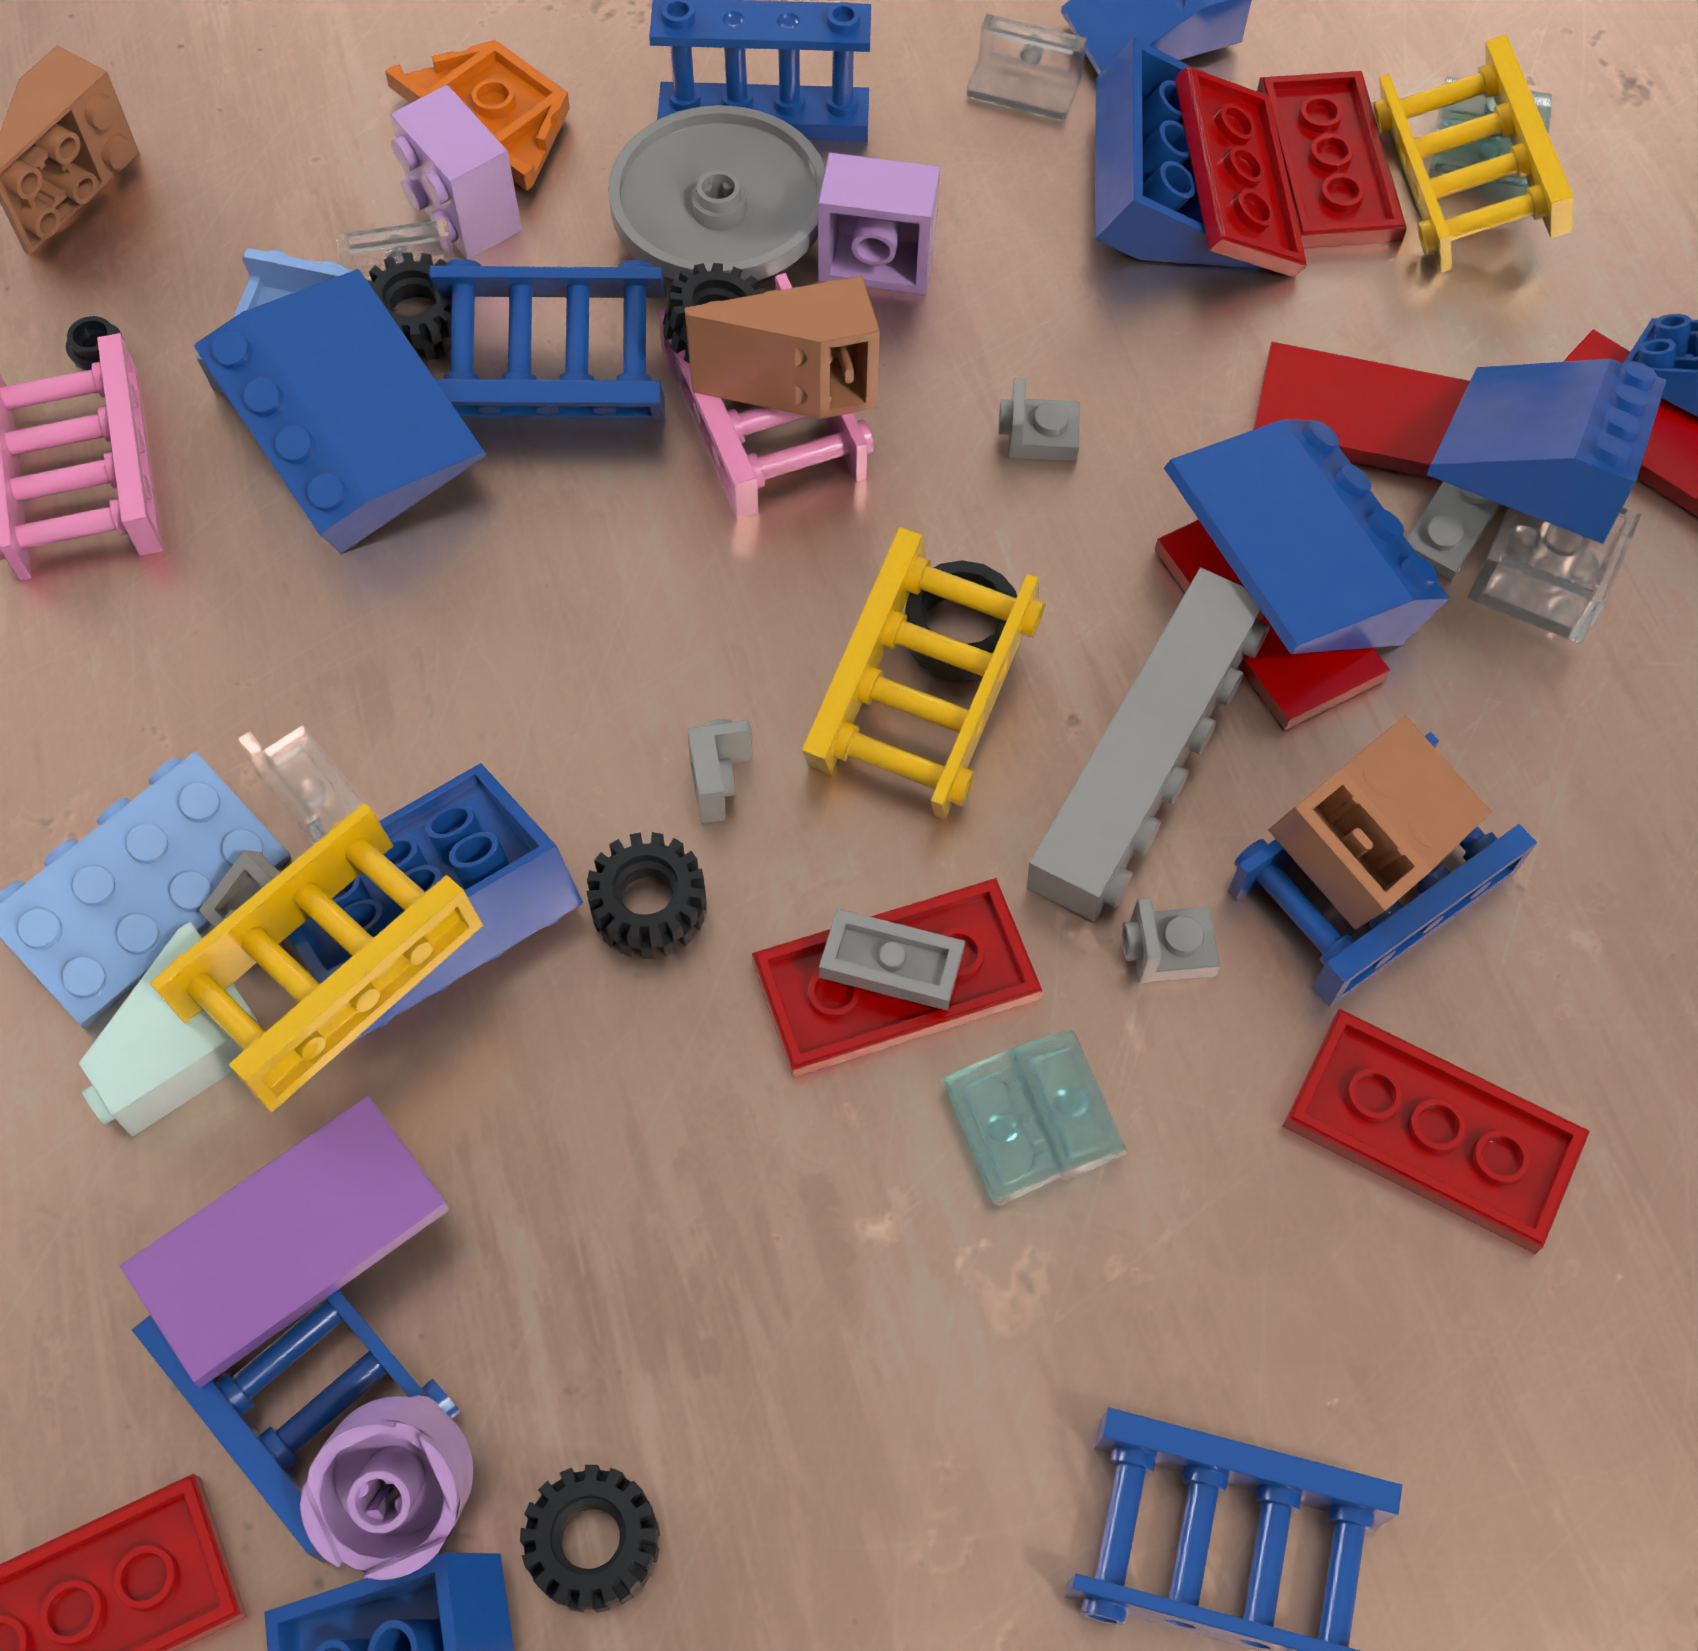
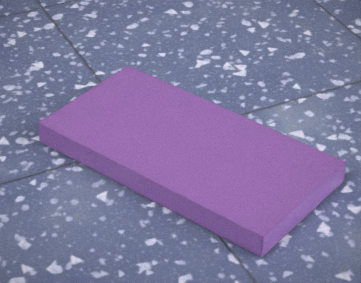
M368 1095L121 1264L120 1268L193 1383L201 1388L448 1212L449 1208Z

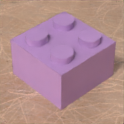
M448 85L390 114L396 138L391 141L392 149L397 160L404 168L406 179L401 181L404 194L416 211L423 209L430 216L436 233L445 244L448 245L452 242L466 259H471L522 231L507 149Z
M829 152L818 202V281L825 282L834 279L840 280L863 276L865 285L869 288L926 295L935 249L941 166Z

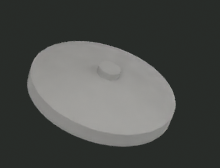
M723 105L702 106L675 112L642 129L624 146L612 167L608 188L613 225L618 237L628 251L640 261L648 262L653 267H662L663 276L678 280L681 271L687 268L693 273L694 265L704 263L707 271H711L713 263H721L725 273L731 274L734 266L742 270L741 279L746 280L752 275L759 281L791 266L816 242L818 238V202L825 174V166L818 151L801 132L773 115L750 108Z

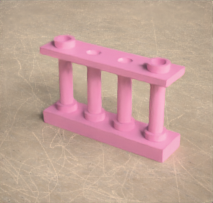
M786 273L775 276V290L793 288ZM666 308L658 310L662 350L737 519L759 513L758 488L765 486V480L844 456L855 481L867 479V455L874 451L873 439L865 420L857 421L853 413L826 418L833 435L761 457H757L755 453L747 455L742 445L745 442V436L809 416L766 407H758L737 413L735 409L726 410L722 401L724 400L723 398L694 393L691 386L690 364L684 361L686 351L683 350L675 354L670 348L672 339L665 340L663 334L665 326L663 325Z
M121 333L97 337L100 362L92 363L91 370L9 386L6 385L0 374V560L6 559L20 581L32 578L29 548L117 530L119 535H129L139 556L163 551L138 371ZM97 392H99L101 397H105L106 406L98 408V414L16 430L14 409ZM102 437L107 442H111L112 452L104 453V460L21 476L18 454ZM108 483L113 488H117L119 499L110 500V507L26 524L24 500Z

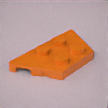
M496 40L473 45L461 52L450 51L431 56L433 67L404 74L400 64L385 70L388 86L409 103L448 85L507 149L513 181L526 191L533 187L570 109L567 91Z

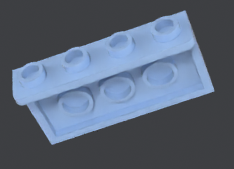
M196 751L183 761L176 757L160 766L149 779L151 786L132 801L125 797L110 805L98 817L97 824L99 826L78 842L75 838H72L56 847L44 860L46 868L27 883L18 880L0 891V938L83 1029L136 987L179 928L191 922L198 934H201L212 925L201 914L199 909L244 850L261 852L277 870L291 860L290 853Z

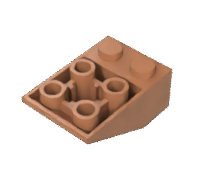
M58 45L19 78L0 130V203L24 252L29 255L36 251L48 238L53 236L65 222L89 202L96 193L122 169L127 167L139 154L108 72Z
M863 276L828 280L823 283L785 290H772L763 294L724 301H711L706 304L685 308L691 386L694 393L819 419L877 408L880 329Z
M1404 715L1277 821L1268 831L1356 930L1386 911L1415 886L1492 811L1411 720Z

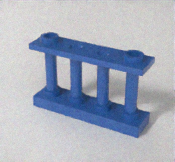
M653 0L649 33L650 46H670L673 82H660L657 120L690 108L715 105L737 106L773 115L796 128L808 140L868 142L869 87H853L854 52H870L871 4L757 0ZM692 47L724 48L726 83L694 82ZM746 48L778 49L779 85L747 84ZM800 50L832 51V86H800Z
M453 259L447 262V266H430L429 277L439 295L452 297L450 372L444 375V379L435 380L461 418L665 420V396L661 381H651V377L646 375V298H666V285L662 267H653L650 263L640 260L623 261L618 264V267L481 266L480 263L469 259ZM475 297H509L508 373L502 375V380H479V376L474 374ZM532 297H566L565 373L559 376V380H537V377L531 374ZM589 298H624L623 374L618 375L617 380H594V377L588 374Z
M1430 732L1425 737L1436 748L1439 740ZM1520 824L1500 838H1497L1493 832L1485 834L1477 826L1459 843L1466 851L1463 855V859L1466 861L1464 864L1452 872L1446 866L1440 868L1436 866L1417 883L1419 885L1416 889V892L1419 894L1418 897L1405 906L1397 900L1386 911L1373 918L1368 924L1372 930L1356 941L1350 935L1342 937L1282 870V868L1294 860L1276 839L1269 844L1264 839H1259L1248 846L1236 858L1234 865L1237 867V870L1227 892L1236 901L1259 884L1264 887L1323 954L1319 960L1324 967L1312 988L1330 1007L1515 873L1537 842Z
M339 1290L320 1302L234 1376L227 1371L219 1379L215 1377L201 1388L193 1383L151 1315L132 1329L136 1337L306 1553L322 1563H325L327 1560L320 1555L311 1543L302 1522L300 1500L303 1486L289 1469L299 1460L295 1453L387 1373L408 1397L420 1395L431 1398L438 1403L441 1410L451 1419L461 1412L433 1378L420 1388ZM344 1320L369 1351L278 1430L270 1426L261 1434L245 1414L255 1406L252 1398Z
M1108 1407L1099 1423L1094 1450L1111 1454L1110 1464L1116 1467L1096 1574L1095 1578L1075 1573L1067 1582L1064 1597L1082 1602L1081 1615L1113 1625H1125L1126 1616L1130 1615L1258 1651H1360L1349 1648L1365 1532H1373L1374 1524L1381 1526L1399 1515L1402 1484ZM1155 1466L1183 1473L1182 1483L1189 1486L1169 1598L1124 1586L1145 1474H1153ZM1227 1485L1255 1492V1503L1261 1505L1243 1619L1199 1607L1218 1493H1226ZM1300 1505L1329 1512L1328 1522L1335 1525L1318 1639L1273 1627L1291 1513L1299 1512Z

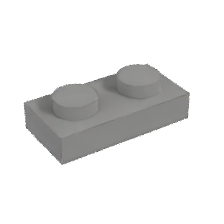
M1443 482L1406 539L1418 555L1432 564L1437 574L1452 581L1501 504Z
M837 908L819 965V978L948 1011L964 952L965 941Z

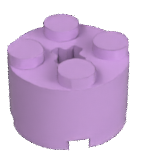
M420 1395L413 1397H385L368 1402L351 1412L339 1424L313 1459L302 1489L300 1500L302 1522L315 1549L324 1559L338 1568L343 1563L353 1569L366 1572L363 1577L376 1580L399 1578L411 1574L430 1562L450 1536L471 1494L473 1460L463 1432L441 1410L437 1402L429 1397ZM377 1479H383L386 1485L381 1486Z

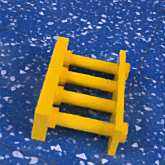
M1507 34L1485 41L1486 65L1478 67V73L1401 99L1398 97L1390 73L1379 77L1381 100L1373 102L1377 126L1380 133L1387 131L1390 133L1422 222L1417 223V229L1425 255L1434 253L1441 273L1452 270L1451 241L1529 216H1532L1534 220L1543 219L1550 239L1573 231L1574 195ZM1482 94L1486 99L1494 97L1497 106H1494L1493 113L1417 138L1413 137L1407 121L1409 118ZM1497 134L1501 138L1510 137L1513 144L1510 147V153L1429 179L1422 161L1423 158ZM1514 174L1518 179L1523 177L1527 179L1529 187L1526 190V194L1446 220L1437 200Z
M899 526L803 745L802 753L809 767L830 775L838 759L846 761L850 756L935 789L931 799L933 814L946 820L952 803L962 806L967 798L975 776V771L969 769L968 765L1023 635L1034 637L1041 622L1046 602L1038 600L1039 577L1028 573L1017 598L930 567L931 560L926 558L923 535ZM921 590L1007 621L993 654L907 622V615L902 613L910 592L918 595ZM897 645L982 676V681L970 709L883 677V670L879 669L878 666L886 647L894 650ZM875 700L958 732L959 735L946 766L860 734L859 726L853 723L862 703L871 705Z
M365 803L360 805L344 820L336 823L325 836L187 952L175 958L168 968L150 982V985L185 1024L203 1009L244 1050L228 1065L271 1113L483 926L465 891L449 876H444L431 889L425 892L384 856L393 847V844L373 810ZM361 873H364L405 910L375 937H372L332 900L333 897ZM310 917L352 956L321 984L279 945ZM256 963L298 1002L294 1008L267 1031L225 991Z

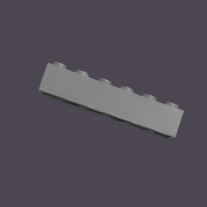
M1203 568L1198 570L1030 860L1027 880L1028 890L1093 922H1096L1106 903L1114 907L1118 905L1132 877V872L1126 870V866L1135 851L1145 855L1149 850L1161 824L1160 820L1154 818L1163 801L1174 804L1189 774V770L1183 768L1186 759L1191 751L1199 755L1204 751L1217 722L1210 718L1218 702L1226 706L1230 704L1243 677L1244 672L1237 670L1243 656L1247 655L1255 658L1269 631L1270 625L1262 622L1263 613L1245 587Z

